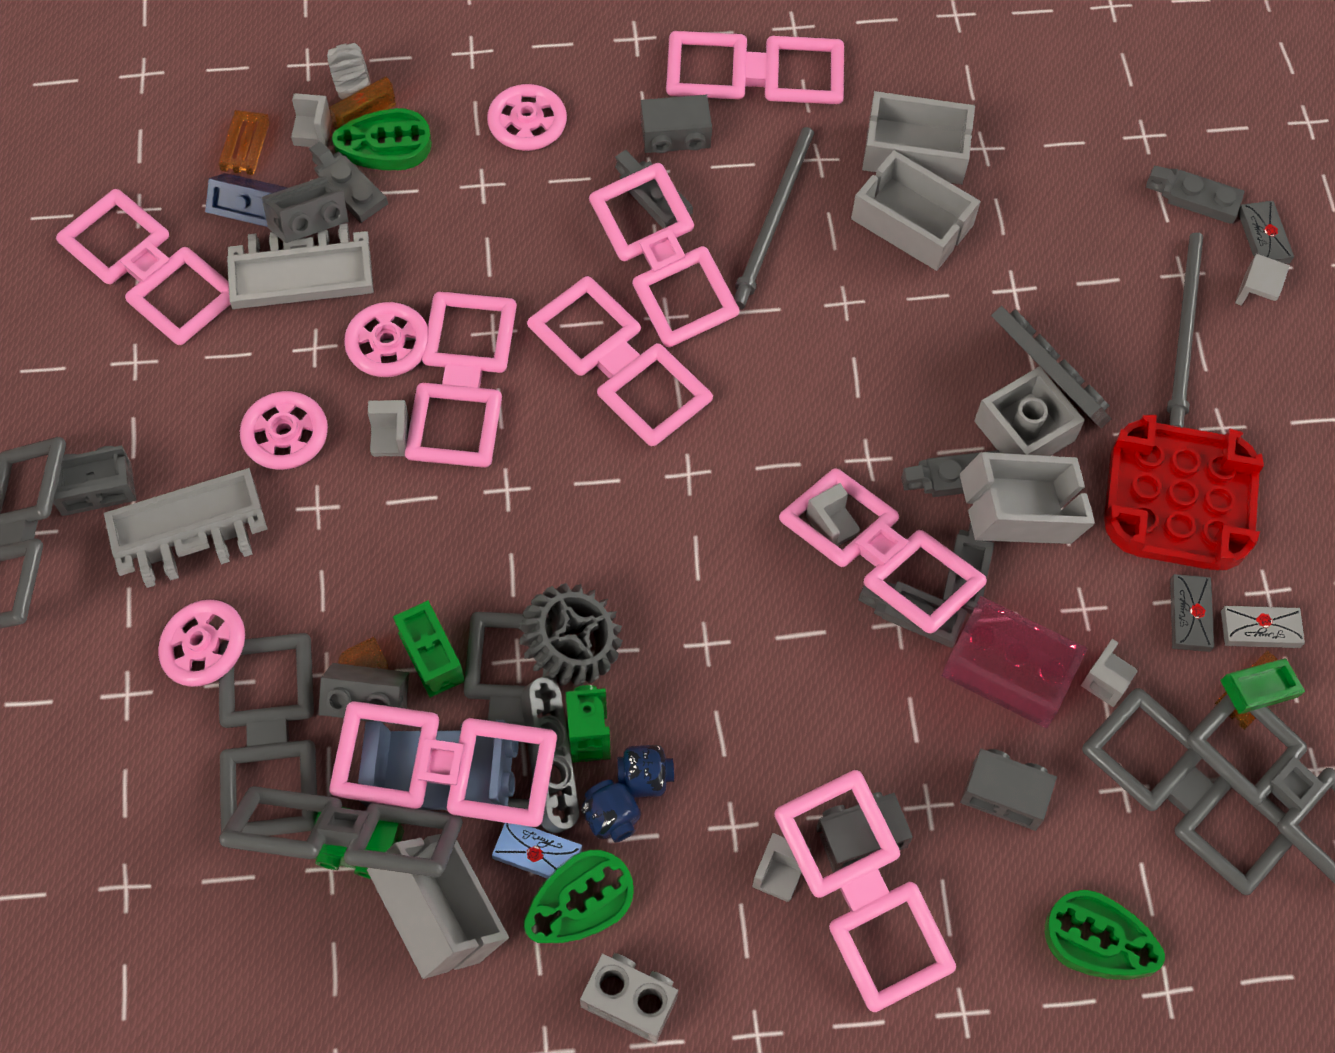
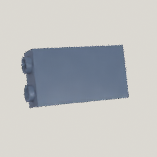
M496 720V722L506 723L505 720ZM366 721L358 784L409 791L421 731H390L381 721ZM437 731L436 740L459 743L461 731ZM484 736L476 737L465 800L508 806V798L512 797L515 791V777L513 772H511L512 758L517 757L518 741ZM427 782L424 802L418 809L447 810L450 785ZM360 801L365 807L372 803Z

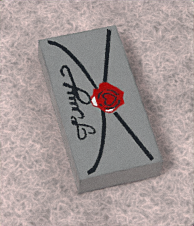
M1224 606L1221 610L1225 646L1301 648L1305 644L1300 608Z

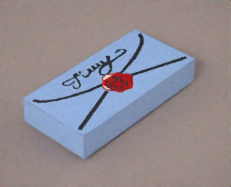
M505 823L492 858L548 878L557 867L571 856L581 852L582 845L533 827Z

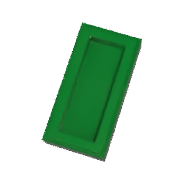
M1286 658L1226 674L1220 680L1238 714L1292 700L1305 692Z

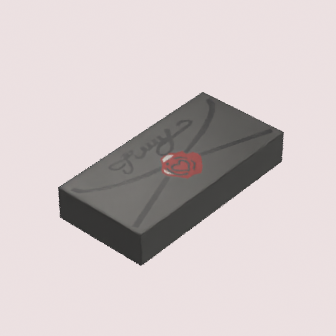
M1274 200L1241 205L1238 215L1253 256L1259 254L1284 264H1290L1294 255Z
M1173 574L1170 579L1172 649L1211 652L1214 648L1211 577Z

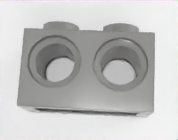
M602 953L580 998L581 1008L656 1044L678 997V989L672 987L674 982L658 972L651 971L648 976L634 969L636 963L623 955L614 953L611 958ZM608 977H617L624 983V988L616 995H607L601 990V983ZM645 995H655L660 999L662 1007L659 1011L647 1014L639 1008L638 1002Z

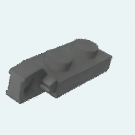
M321 142L309 148L313 156L312 161L317 165L314 169L318 177L325 176L329 183L338 190H343L346 209L360 223L388 205L387 197L345 155L343 156L339 151L333 155Z
M627 150L615 156V168L621 174L619 176L620 179L653 165L650 161L638 163ZM655 179L628 191L663 229L677 222ZM677 190V192H678L680 198L682 199V201H683V203H684V205H685V207H686V209H687L689 215L693 214V207H692V205H691L690 202Z
M1155 165L1146 184V188L1161 192L1162 196L1168 199V204L1229 224L1234 223L1245 192L1244 190L1182 170L1168 169Z
M996 450V451H987V452H990V453H999V450ZM979 453L928 458L919 461L918 466L904 468L901 476L903 489L906 491L924 488L925 494H932L933 497L964 494L959 474Z
M970 521L969 530L960 529L959 534H957L953 552L984 574L987 579L994 542L975 540ZM950 568L942 598L944 601L967 582ZM985 586L961 607L968 611V614L978 616Z
M899 581L896 584L886 582L929 616L945 602ZM865 585L858 601L874 608V614L882 617V619L950 648H953L968 612L960 608L936 632L929 634Z

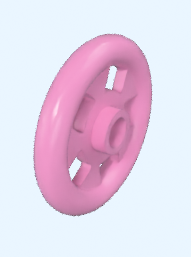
M521 84L510 87L495 97L490 104L487 121L491 133L500 143L512 149L532 151L544 148L560 137L566 126L567 112L562 100L551 90L539 85ZM522 98H536L535 103L521 101ZM506 105L513 107L509 116L502 114ZM551 108L554 116L544 117L542 109ZM525 113L531 114L530 116H523ZM510 125H513L516 129L520 131L516 135H513L509 133L506 129ZM540 126L545 129L544 133L537 136L531 133V131L538 129Z
M395 302L377 303L363 309L351 320L345 333V350L351 362L358 369L369 375L377 377L398 376L412 370L422 361L428 339V326L423 317L407 305ZM395 317L407 321L404 328L401 329L392 323ZM376 319L379 324L373 328L372 332L364 328L369 322ZM406 337L416 338L413 349L403 348ZM385 339L393 340L389 343H382ZM370 342L373 352L364 355L359 345ZM397 355V361L381 362L382 356Z
M293 391L271 393L252 404L243 416L240 425L241 444L247 455L261 466L276 470L296 468L310 461L322 449L327 437V419L319 404L307 395ZM296 407L307 413L302 420L290 414ZM276 408L279 413L274 414L266 421L262 415L270 409ZM283 429H289V430H290V431H289L288 433H286V434H282V435L279 434V432H280L281 430H283ZM304 429L313 431L307 443L299 441ZM265 430L268 442L258 444L255 439V433ZM291 447V451L287 455H275V448Z
M201 600L185 606L170 619L160 637L158 656L162 669L170 679L184 686H203L220 679L232 669L242 653L245 642L243 621L232 606L222 601ZM215 616L224 620L218 630L209 624ZM196 618L198 624L185 633L183 628ZM221 640L229 641L224 654L219 655L218 651ZM182 644L185 655L175 659L174 647ZM193 661H205V668L203 670L191 671Z

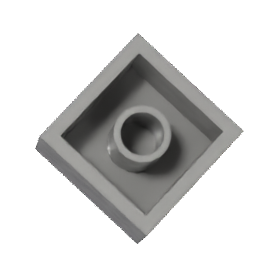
M1040 366L981 400L974 420L995 448L999 450V453L1051 456L1073 443L1085 421Z

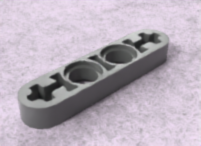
M541 677L523 689L521 703L525 726L540 728V726L544 725L551 728L557 734L553 765L559 769L561 780L559 784L549 782L541 825L551 833H560L576 824L579 818V806L562 695L558 685L553 680ZM537 691L541 695L547 696L545 703H543L542 699L535 697ZM543 713L544 717L538 718L537 715ZM527 743L533 778L539 744ZM560 790L563 794L559 797H557V794L551 797L549 796V794L556 793ZM557 807L559 811H564L565 818L560 819L559 816H553L552 809Z

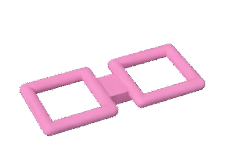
M673 31L669 36L666 92L670 96L678 97L707 95L708 98L739 100L745 95V86L765 87V98L768 101L838 105L844 99V43L840 39L770 36L766 41V53L747 52V38L743 34ZM682 45L734 47L732 86L680 83ZM779 49L831 52V91L778 88Z
M661 163L650 165L590 194L589 201L619 259L628 261L644 254L651 267V270L636 276L632 284L665 347H673L738 316L740 309L709 250L701 246L684 254L677 237L692 231L694 222L665 167ZM655 179L677 222L628 245L606 201ZM700 263L723 308L672 331L649 286Z
M119 189L111 190L62 229L56 236V240L104 283L113 284L127 272L138 280L139 283L126 293V301L177 345L185 344L231 305L229 281L188 247L180 248L169 258L157 247L168 239V230ZM117 205L146 229L150 235L108 268L75 238ZM186 263L221 294L179 329L144 297Z
M589 276L583 277L532 315L527 321L528 327L577 375L583 376L597 366L609 378L598 388V396L649 446L659 444L713 399L711 391L663 345L654 344L641 355L627 342L640 332L641 325ZM585 293H588L623 328L581 359L545 323ZM658 360L695 397L656 428L652 429L615 392Z
M436 292L434 294L428 323V339L422 361L427 366L444 367L445 370L442 384L420 383L416 388L405 450V457L408 460L483 468L491 465L502 394L495 389L480 388L483 371L502 373L507 368L517 307L514 299L451 292ZM446 306L501 311L494 358L438 353ZM429 398L486 403L479 452L421 447Z
M837 468L829 471L779 515L780 521L838 566H847L859 555L876 566L865 576L864 585L929 634L936 632L987 583L984 574L925 531L917 530L908 539H905L890 528L898 521V512ZM841 483L849 495L879 516L875 522L844 549L839 548L799 518L807 510L808 502L811 498ZM920 547L967 581L930 616L883 581Z
M356 701L350 702L347 705L329 787L332 796L418 809L423 805L427 782L450 785L447 811L452 815L529 827H537L542 823L557 742L555 731L468 718L462 724L459 743L436 740L439 717L435 713ZM360 719L422 727L409 791L347 782ZM477 736L539 744L528 809L465 800Z
M852 770L779 806L775 810V818L812 894L817 898H821L840 889L850 908V912L832 920L829 929L870 1011L878 1012L955 971L956 963L918 886L913 882H907L889 891L878 870L897 860L900 856V850L860 771ZM852 789L881 849L823 878L794 818ZM907 902L936 963L878 992L849 931Z

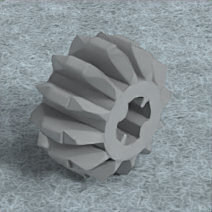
M345 43L328 50L327 57L330 72L339 98L344 102H354V98L358 95L365 96L372 90L367 65L361 48L357 44Z

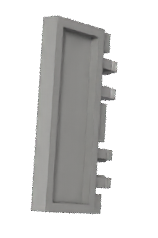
M340 224L338 233L341 243L329 244V232L326 229L318 232L319 246H314L313 237L301 238L288 243L283 241L284 250H281L280 238L273 232H270L269 245L271 251L259 252L260 241L257 234H248V254H244L243 245L228 247L229 299L232 309L374 293L368 231L353 233L354 242H350L348 224Z
M250 468L104 513L112 555L115 559L119 576L134 572L133 559L138 558L146 588L156 584L151 564L158 561H164V571L170 581L179 578L172 546H175L179 558L210 548L207 535L212 534L220 563L224 564L230 562V554L225 540L238 537L237 543L244 557L253 555L245 523H249L252 534L268 529Z

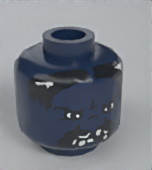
M660 745L629 746L625 749L623 756L617 757L618 783L625 784L633 798L662 796L666 791V782H674L673 758H665L664 750Z
M612 779L605 780L596 784L585 793L586 800L583 802L581 810L592 832L598 839L612 838L614 843H617L635 833L633 826L640 819L641 811L625 784L614 783Z

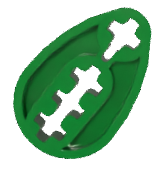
M404 108L381 110L363 115L336 129L332 135L335 153L339 151L355 165L378 170H406L413 168L427 158L432 146L430 128L427 121L417 112ZM419 135V140L412 141L413 136ZM402 136L401 142H395L396 137ZM384 137L385 143H379L380 138ZM346 140H352L351 145L345 146Z
M585 850L571 856L554 870L533 897L523 920V928L526 935L537 943H565L599 933L615 924L628 911L633 899L634 886L630 871L621 859L603 850ZM605 867L613 871L620 870L621 875L617 878L619 884L617 888L614 889L611 885H605L600 889L602 897L599 900L590 896L583 901L585 909L581 912L576 908H567L566 904L571 900L568 893L574 889L575 892L580 894L587 890L586 881L589 878L594 882L601 881L605 877L602 871ZM558 910L561 911L560 915L550 922L549 928L551 931L547 935H544L541 931L535 933L532 931L531 927L536 923L534 916L537 913L546 917Z
M1090 890L1070 892L1056 902L1046 917L1044 932L1047 945L1056 959L1070 969L1105 979L1130 980L1151 976L1164 964V950L1149 928L1122 905L1098 892ZM1065 913L1071 915L1070 922L1073 925L1081 926L1084 922H1088L1091 924L1090 931L1096 935H1100L1106 930L1110 933L1109 940L1114 942V944H1110L1107 948L1103 949L1100 947L1101 940L1096 936L1091 935L1087 940H1083L1080 938L1081 930L1076 927H1071L1067 932L1061 929L1062 922L1056 919V917L1061 918ZM1143 947L1148 949V957L1153 960V962H1148L1145 966L1139 964L1140 957L1134 954V952L1140 951Z

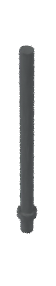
M804 127L801 130L743 276L739 277L736 281L734 299L739 309L745 308L749 295L754 294L757 284L755 280L814 136V131L809 127Z
M1192 233L1189 236L1172 399L1167 404V412L1170 414L1169 425L1181 428L1184 427L1185 415L1189 413L1190 407L1189 402L1186 400L1203 246V235L1201 233Z

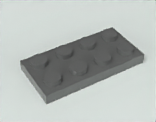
M1001 305L991 315L1101 429L1112 419L1105 412L1110 406L1090 384L1084 389L1080 386L1085 380L1065 359L1060 363L1056 361L1060 355L1041 334H1038L1035 338L1032 337L1037 331L1016 309L1009 313Z

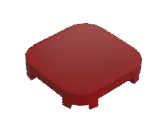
M1143 415L1140 420L1129 423L1124 429H1121L1110 454L1104 513L1105 530L1111 541L1122 551L1142 558L1208 570H1228L1238 566L1257 544L1260 531H1256L1259 474L1264 467L1262 454L1257 455L1254 448L1241 438L1243 432L1231 428L1224 435L1156 423L1157 415Z

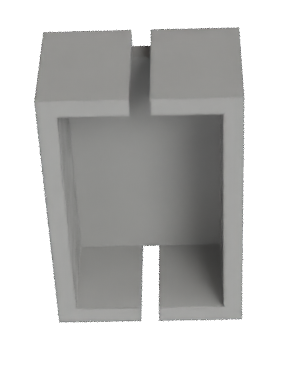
M874 91L862 170L876 172L890 153L895 150L949 183L963 184L970 157L975 105Z
M893 150L876 170V175H872L855 195L851 220L937 271L953 252L955 245H958L973 227L981 201Z
M980 452L959 474L966 503L973 504L968 513L975 540L1072 544L1095 524L1088 495L1085 493H1080L1061 510L1065 504L1085 488L1076 457Z
M441 834L427 836L424 840L417 838L396 842L385 853L431 859ZM457 840L445 871L440 877L373 868L367 869L422 979L447 973L453 968L457 970L479 964L509 939Z

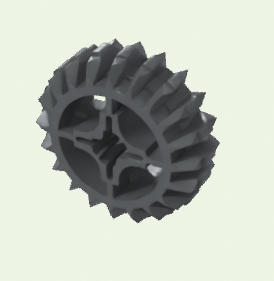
M567 583L561 584L557 589L553 586L548 587L543 592V595L537 594L531 600V605H528L523 611L522 616L525 619L519 624V630L525 633L520 637L519 644L529 647L524 653V659L534 658L537 661L533 666V671H539L543 668L547 671L545 674L546 678L552 680L556 675L558 676L560 686L567 685L571 680L575 687L581 686L585 680L588 683H593L599 678V675H605L610 670V664H613L618 659L619 654L616 650L621 647L623 641L617 637L621 632L622 626L612 623L617 611L607 612L605 609L608 599L598 602L594 599L595 590H590L587 594H583L581 584L575 585L571 590ZM547 614L552 620L550 626L553 634L550 638L547 637L545 629ZM593 632L595 638L594 655L590 650L592 644L589 640V634Z

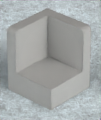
M293 94L292 102L296 113L291 136L293 145L312 147L321 142L327 147L332 126L327 97Z
M1256 254L1244 275L1235 304L1242 306L1249 292L1276 301L1282 291L1290 265Z
M405 400L368 401V417L371 424V455L374 457L405 456L409 431V415Z
M841 483L811 498L806 512V517L814 529L837 546L857 536L860 532L859 526L845 508L848 493Z
M1114 639L1109 642L1081 684L1083 688L1112 707L1119 701L1137 673L1135 667L1112 653L1118 645V642Z
M772 833L754 877L752 887L789 902L802 872L784 837Z

